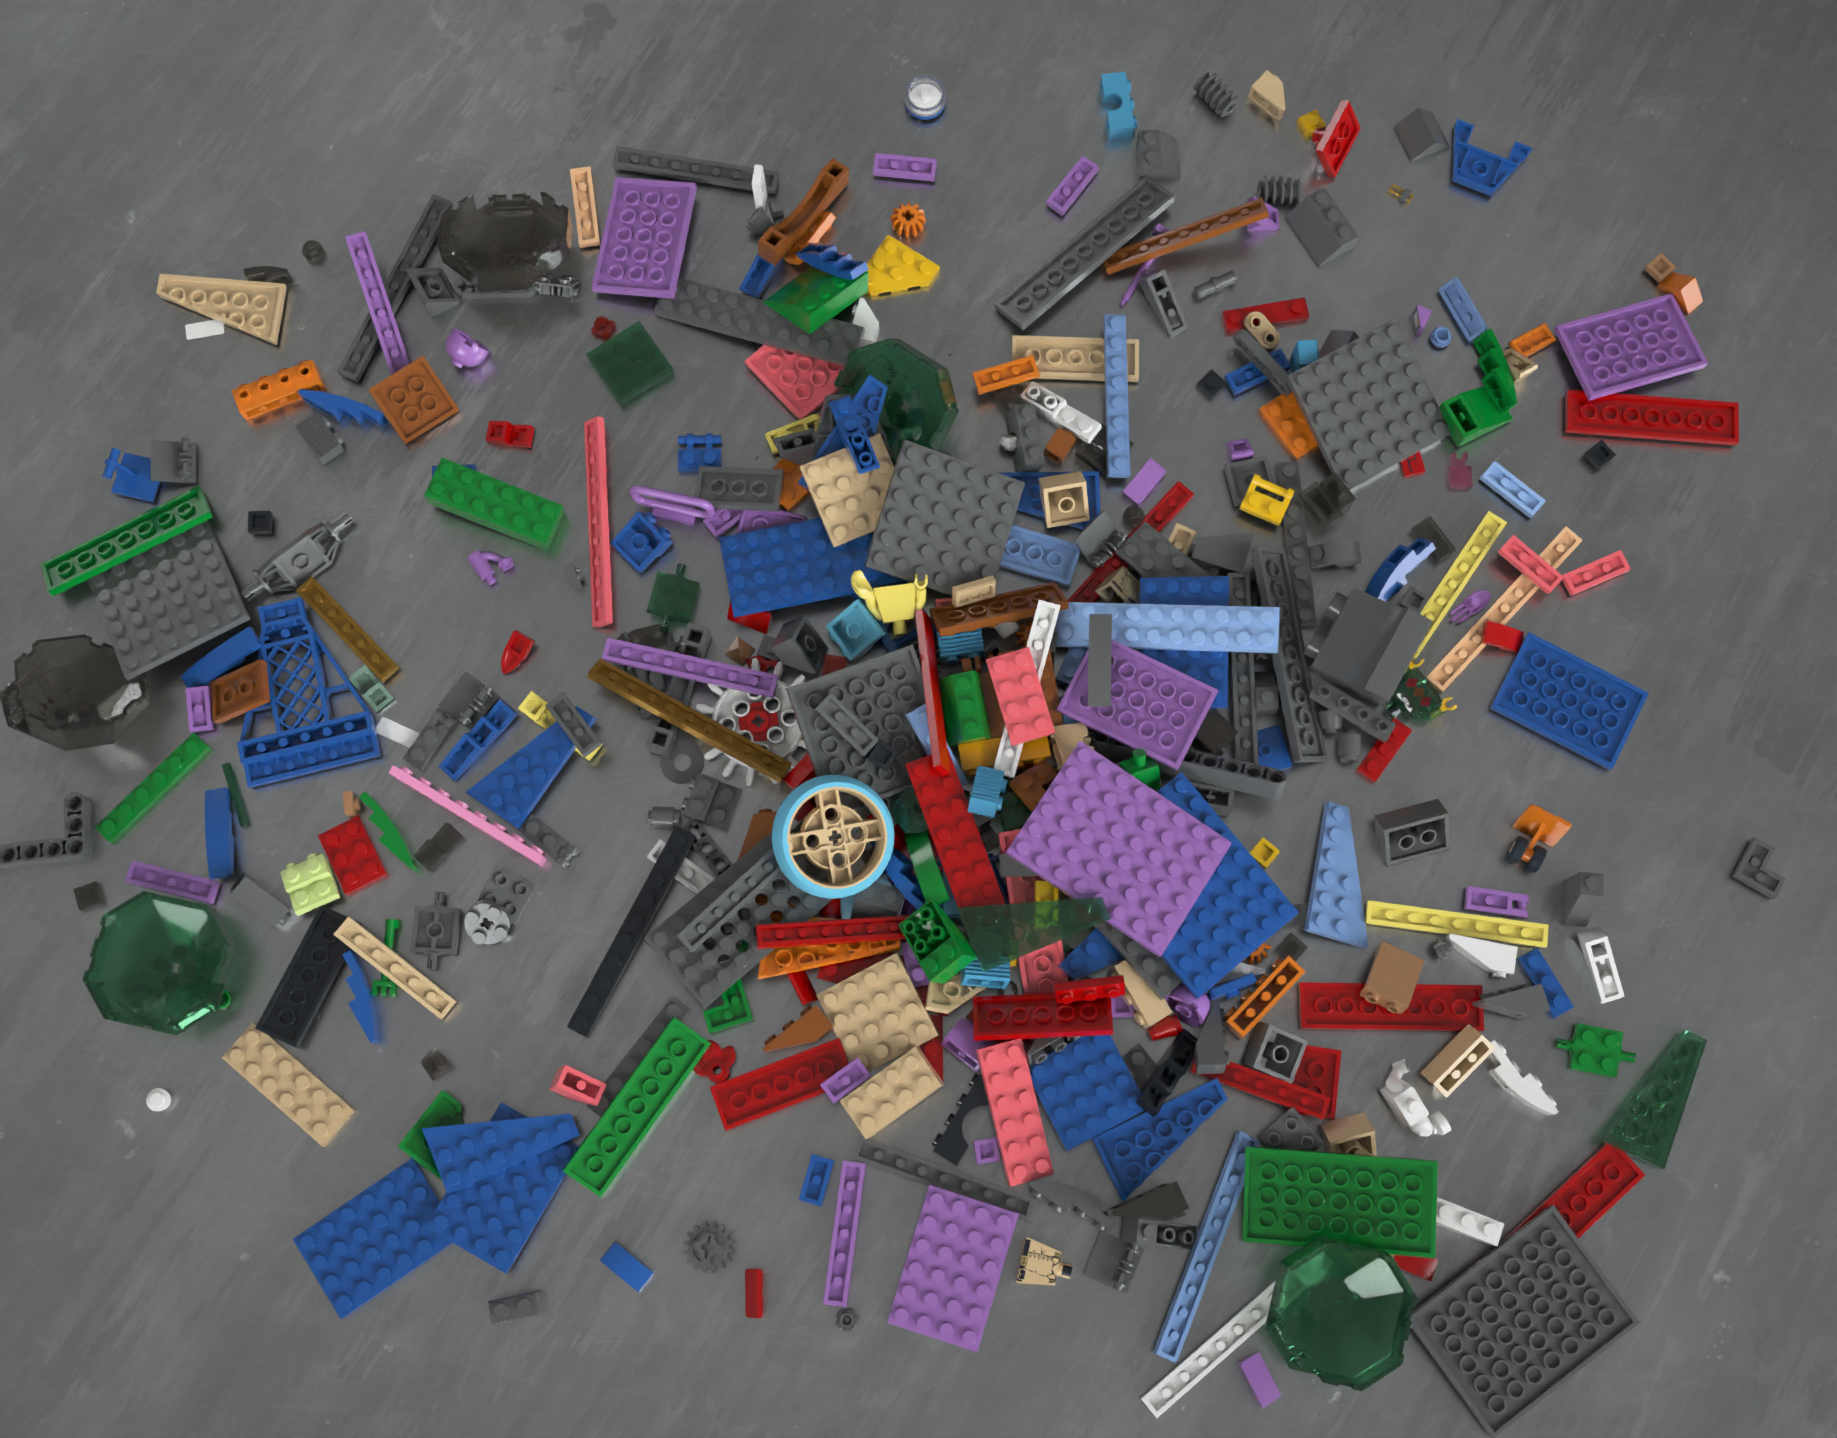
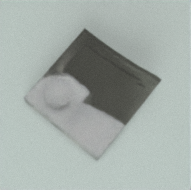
M1101 424L1102 429L1090 444L1083 441L1074 456L1095 471H1099V475L1109 483L1112 477H1107L1106 426ZM1129 441L1130 450L1134 444L1131 441Z

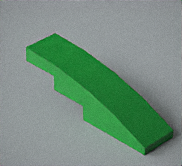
M1487 329L1473 343L1481 355L1477 360L1485 374V377L1481 380L1502 416L1518 403L1511 372L1502 348L1492 329Z
M364 791L358 798L374 811L368 819L384 832L378 840L410 869L417 872L419 870L418 865L402 832L389 814L371 795Z

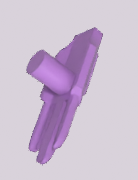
M1486 589L1472 593L1463 600L1462 604L1452 610L1451 615L1461 608H1465L1450 619L1451 622H1454L1466 612L1468 614L1458 620L1457 623H1461L1471 615L1477 614L1488 606L1489 600L1492 598L1491 594Z

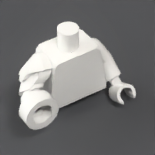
M1405 1059L1394 1062L1392 1064L1393 1070L1386 1080V1086L1379 1089L1401 1128L1409 1127L1411 1131L1421 1137L1434 1134L1445 1135L1451 1131L1450 1124L1440 1111L1434 1112L1428 1119L1429 1112L1414 1087L1401 1079L1403 1074L1410 1072V1068L1405 1065Z

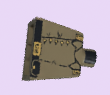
M1121 567L1108 575L1095 590L1106 603L1140 604V583L1135 578V572L1132 569H1126V567Z

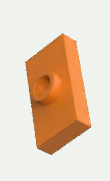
M1543 323L1509 341L1507 345L1527 358L1553 344L1556 338L1546 323Z

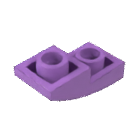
M1150 458L1123 492L1140 505L1167 471Z

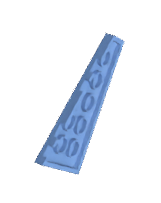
M1328 801L1324 805L1304 931L1363 949L1369 948L1349 807Z

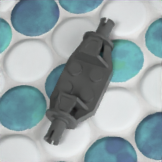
M344 511L343 514L331 523L321 518V523L303 532L271 556L258 570H252L255 574V580L240 590L242 595L250 601L264 589L268 590L271 594L280 591H293L298 589L311 576L314 578L333 563L338 545L342 542L338 537L340 535L339 532L354 522L349 514ZM330 534L332 538L324 549L320 543ZM277 575H280L284 579L282 581H278L272 584H269L268 580L274 578Z

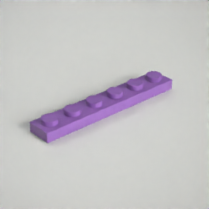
M842 1162L823 1304L847 1307L866 1167L864 1163Z

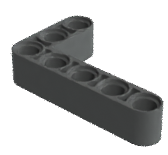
M78 792L69 793L65 797V837L0 845V870L89 858L94 851L93 804L90 798ZM81 800V805L75 808L76 802ZM82 821L81 828L76 830L77 823ZM80 843H82L83 847L81 851L77 852V846ZM60 846L59 853L54 855L55 848ZM37 849L36 856L32 858L33 850ZM14 851V858L9 860L10 854Z

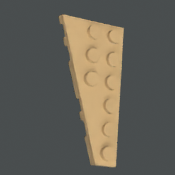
M171 274L159 275L156 291L159 297L277 345L287 289L284 283Z

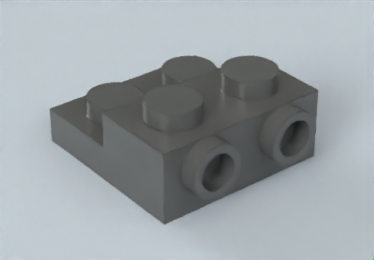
M698 773L697 778L692 777L689 789L692 792L690 797H685L681 806V810L684 811L683 815L685 818L696 820L727 832L742 789L720 782L719 779Z

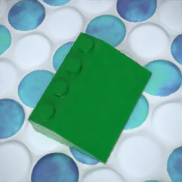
M811 266L765 299L764 304L808 334H811L868 292V272L866 271L854 280L839 278Z

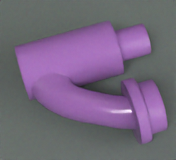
M475 551L467 558L480 579L486 580L489 585L494 584L496 579L493 576L494 570L487 560L498 562V567L503 571L509 570L514 565L512 557H504L491 551Z

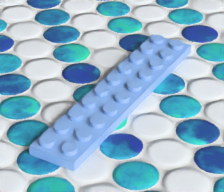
M1068 602L1069 609L1059 612L1056 621L1055 632L1058 633L1056 647L1089 648V614H1112V639L1131 649L1278 653L1280 607Z

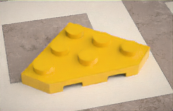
M887 235L867 263L869 269L867 270L868 292L865 294L872 297L889 291L894 293L908 290L911 287L920 286L921 288L929 286L940 271V266L890 235Z

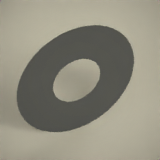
M677 741L674 744L670 758L661 756V770L664 776L674 783H690L692 777L697 778L698 773H701L704 768L703 753L698 746L691 742ZM679 754H686L691 759V765L685 771H679L674 767V758Z

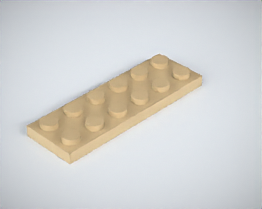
M1012 335V361L1033 355L1040 373L1039 377L1035 379L1105 381L1104 338ZM1126 339L1128 382H1138L1139 339Z
M252 1022L221 1058L316 1142L325 1147L356 1110L273 1037L256 1030L257 1023Z

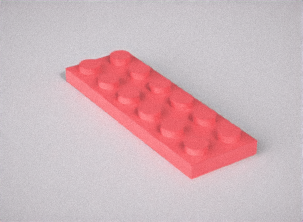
M1011 1039L976 1049L1008 1185L1015 1186L1054 1174L1022 1039Z

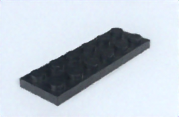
M323 905L319 907L257 1023L256 1030L295 1048H299L345 960L342 954L351 949L333 935L348 918L347 916Z

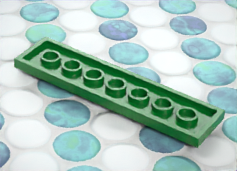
M200 486L192 488L40 563L48 592L52 597L65 592L67 589L85 582L87 579L105 572L213 518L202 488Z
M673 1016L562 1171L599 1197H602L711 1043Z

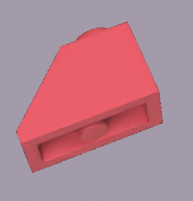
M564 1065L558 1068L549 1090L568 1099L597 1106L607 1084Z

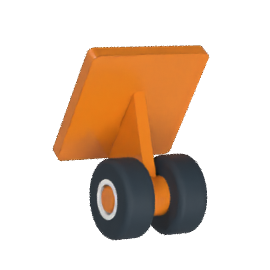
M1530 804L1513 824V828L1529 835L1530 838L1527 840L1517 836L1508 850L1507 860L1518 863L1522 859L1526 861L1525 868L1533 873L1537 872L1547 854L1545 848L1539 845L1535 846L1537 840L1553 847L1571 828L1572 824L1565 821L1562 817L1545 811L1539 806Z

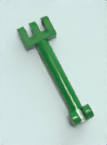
M385 919L384 944L392 950L394 931L401 926V920ZM381 972V980H373L372 996H378L379 987H381V996L386 997L388 988H390V997H396L397 984L390 981Z

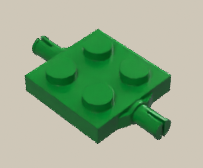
M1575 1023L1572 1038L1570 1040L1556 1039V1042L1564 1043L1565 1045L1555 1043L1556 1048L1569 1050V1069L1617 1078L1618 1066L1621 1060L1632 1063L1636 1060L1627 1057H1636V1053L1622 1051L1623 1032Z

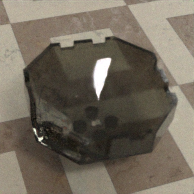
M540 192L543 205L531 199V195H527V193L512 194V200H507L506 195L493 194L492 197H488V203L477 210L474 196L468 195L458 202L459 208L453 212L447 209L441 213L437 244L442 262L481 291L526 289L570 258L573 227L569 208L564 205L558 206L555 204L553 197L546 192ZM511 259H515L514 265L509 264Z
M85 634L37 640L32 644V650L28 654L22 653L14 661L15 680L8 683L0 693V701L8 727L65 751L114 744L150 707V684L146 673L144 672L128 681L124 677L113 646L107 643H103L101 646L92 643V637ZM73 716L80 718L79 721L75 722Z

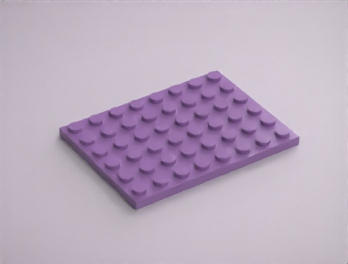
M1079 741L1006 851V854L1158 957H1161L1232 842Z

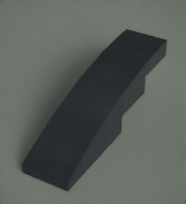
M1185 1028L1173 1041L1135 1102L1152 1117L1159 1113L1166 1098L1172 1094L1179 1079L1186 1074L1194 1058V1050L1198 1039Z

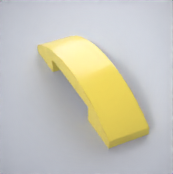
M532 691L518 707L522 713L544 730L556 722V719L545 706L548 703ZM601 746L587 757H584L577 748L575 752L590 761Z

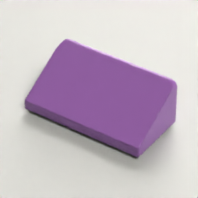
M1259 1352L1237 1362L1261 1408L1266 1407L1281 1397Z

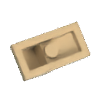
M1513 348L1503 352L1514 384L1526 378L1538 368L1536 363Z

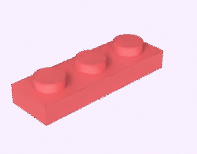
M1514 534L1498 551L1503 558L1547 595L1564 578V576Z
M1619 550L1562 575L1564 576L1562 581L1570 596L1626 573L1631 568L1622 551Z

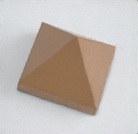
M737 637L725 655L743 667L746 660L755 651V648Z

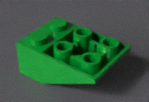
M1485 386L1460 393L1442 402L1439 407L1451 432L1450 436L1457 447L1513 420L1509 411L1501 416Z
M933 898L899 924L902 933L930 982L946 983L977 958L967 938Z

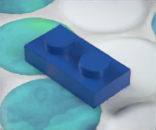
M812 1154L799 1200L822 1206L834 1160Z

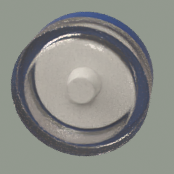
M924 74L918 75L908 82L905 88V106L912 116L922 120H929L937 117L943 111L946 102V90L938 78Z

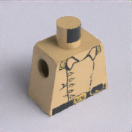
M1025 1237L1015 1282L1055 1285L1056 1276L1070 1279L1073 1265L1060 1262V1251Z

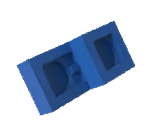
M616 1241L600 1259L604 1265L637 1292L641 1290L653 1274L652 1270L637 1260L633 1254Z

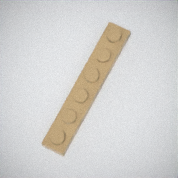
M350 916L333 934L441 1020L457 1002Z

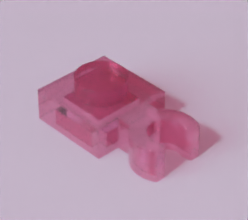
M1452 452L1450 455V462L1454 466L1448 468L1449 489H1471L1473 486L1471 466H1465V462L1468 459L1467 452H1463L1462 460L1456 458V452Z

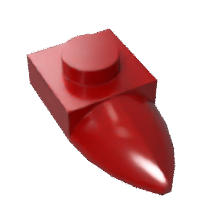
M519 630L513 631L502 654L501 668L503 674L514 670L522 660H526L535 640Z

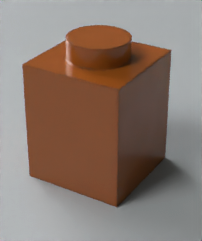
M1058 427L1044 448V456L1062 466L1075 447L1077 438L1069 430H1062Z

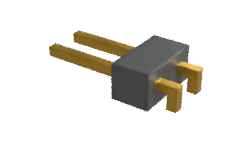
M1391 184V186L1402 191L1403 194L1400 195L1391 189H1388V191L1399 196V201L1403 203L1408 201L1409 204L1411 200L1408 197L1411 196L1413 198L1414 196L1411 194L1412 191L1408 188L1403 190Z

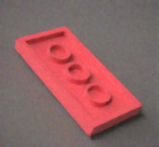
M1027 647L986 659L1011 746L1055 734L1030 648Z

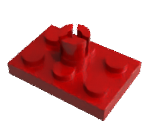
M1346 100L1341 101L1326 129L1317 128L1312 136L1314 145H1317L1315 151L1328 177H1336L1361 129L1350 102Z

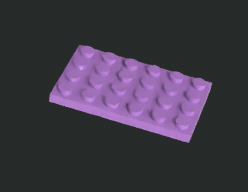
M615 178L591 287L593 292L674 299L697 191L696 183Z
M1672 293L1560 324L1554 329L1588 401L1702 369L1708 364Z
M1112 639L1111 707L1088 706V649L1056 710L1062 715L1084 724L1134 750L1144 749L1146 756L1178 771L1218 690Z
M929 1184L887 1323L977 1352L1019 1213Z

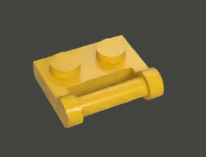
M1255 473L1239 509L1279 526L1295 490L1291 488L1285 489L1260 478L1261 476ZM1256 486L1284 497L1283 502L1255 491Z

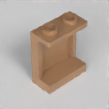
M1382 941L1375 949L1372 967L1365 986L1359 995L1370 1003H1377L1386 1007L1389 1012L1402 1014L1409 1007L1425 960Z

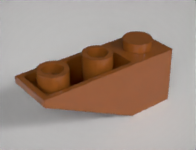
M809 1005L800 1013L801 1018L796 1022L791 1020L782 1027L783 1032L777 1037L775 1034L769 1037L764 1042L766 1046L762 1049L765 1053L817 1043L832 1031L834 1026L817 1005L813 1008Z

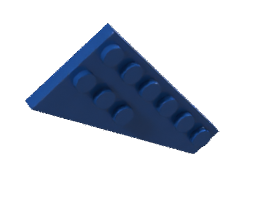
M1082 471L1087 486L1090 521L1067 524L1068 526L1084 530L1101 513L1099 471ZM1072 472L999 473L1025 482L1017 508L1018 511L1045 518L1040 497L1039 478Z

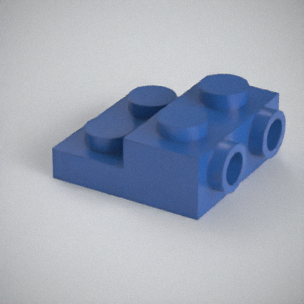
M637 511L611 541V544L639 573H643L654 559L661 557L674 541L670 538L672 534L663 526L660 528L655 523L657 519L650 512Z

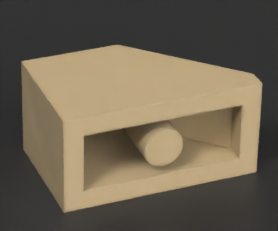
M1266 70L1251 86L1248 98L1280 122L1286 109L1283 82L1277 75L1271 74Z

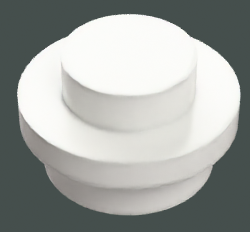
M1002 435L999 445L1003 446V449L1007 451L1016 450L1018 444L1017 436Z
M162 1088L150 1091L146 1099L149 1109L156 1112L165 1110L171 1101L169 1092Z

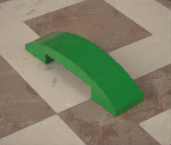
M924 826L904 834L925 901L927 902L933 898L938 905L949 901L946 886L941 877L926 827Z

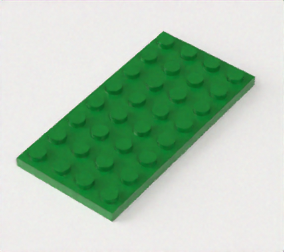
M1246 1146L1243 1242L1435 1258L1438 1160Z

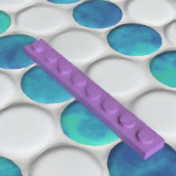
M366 231L345 236V240L390 375L410 363Z
M607 638L602 659L607 662L774 698L779 676L775 674Z

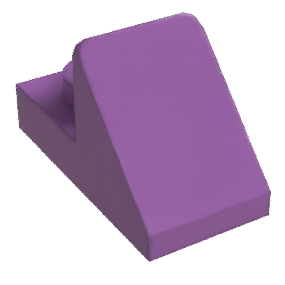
M1253 196V197L1247 199V203H1248V202H1251V201H1253V200H1256V199H1258V198H1256L1255 196ZM1265 203L1269 217L1248 224L1247 230L1280 229L1278 209Z

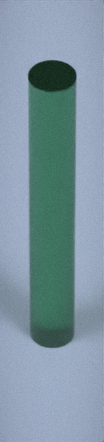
M225 763L222 765V769L240 827H246L249 825V821L231 763Z

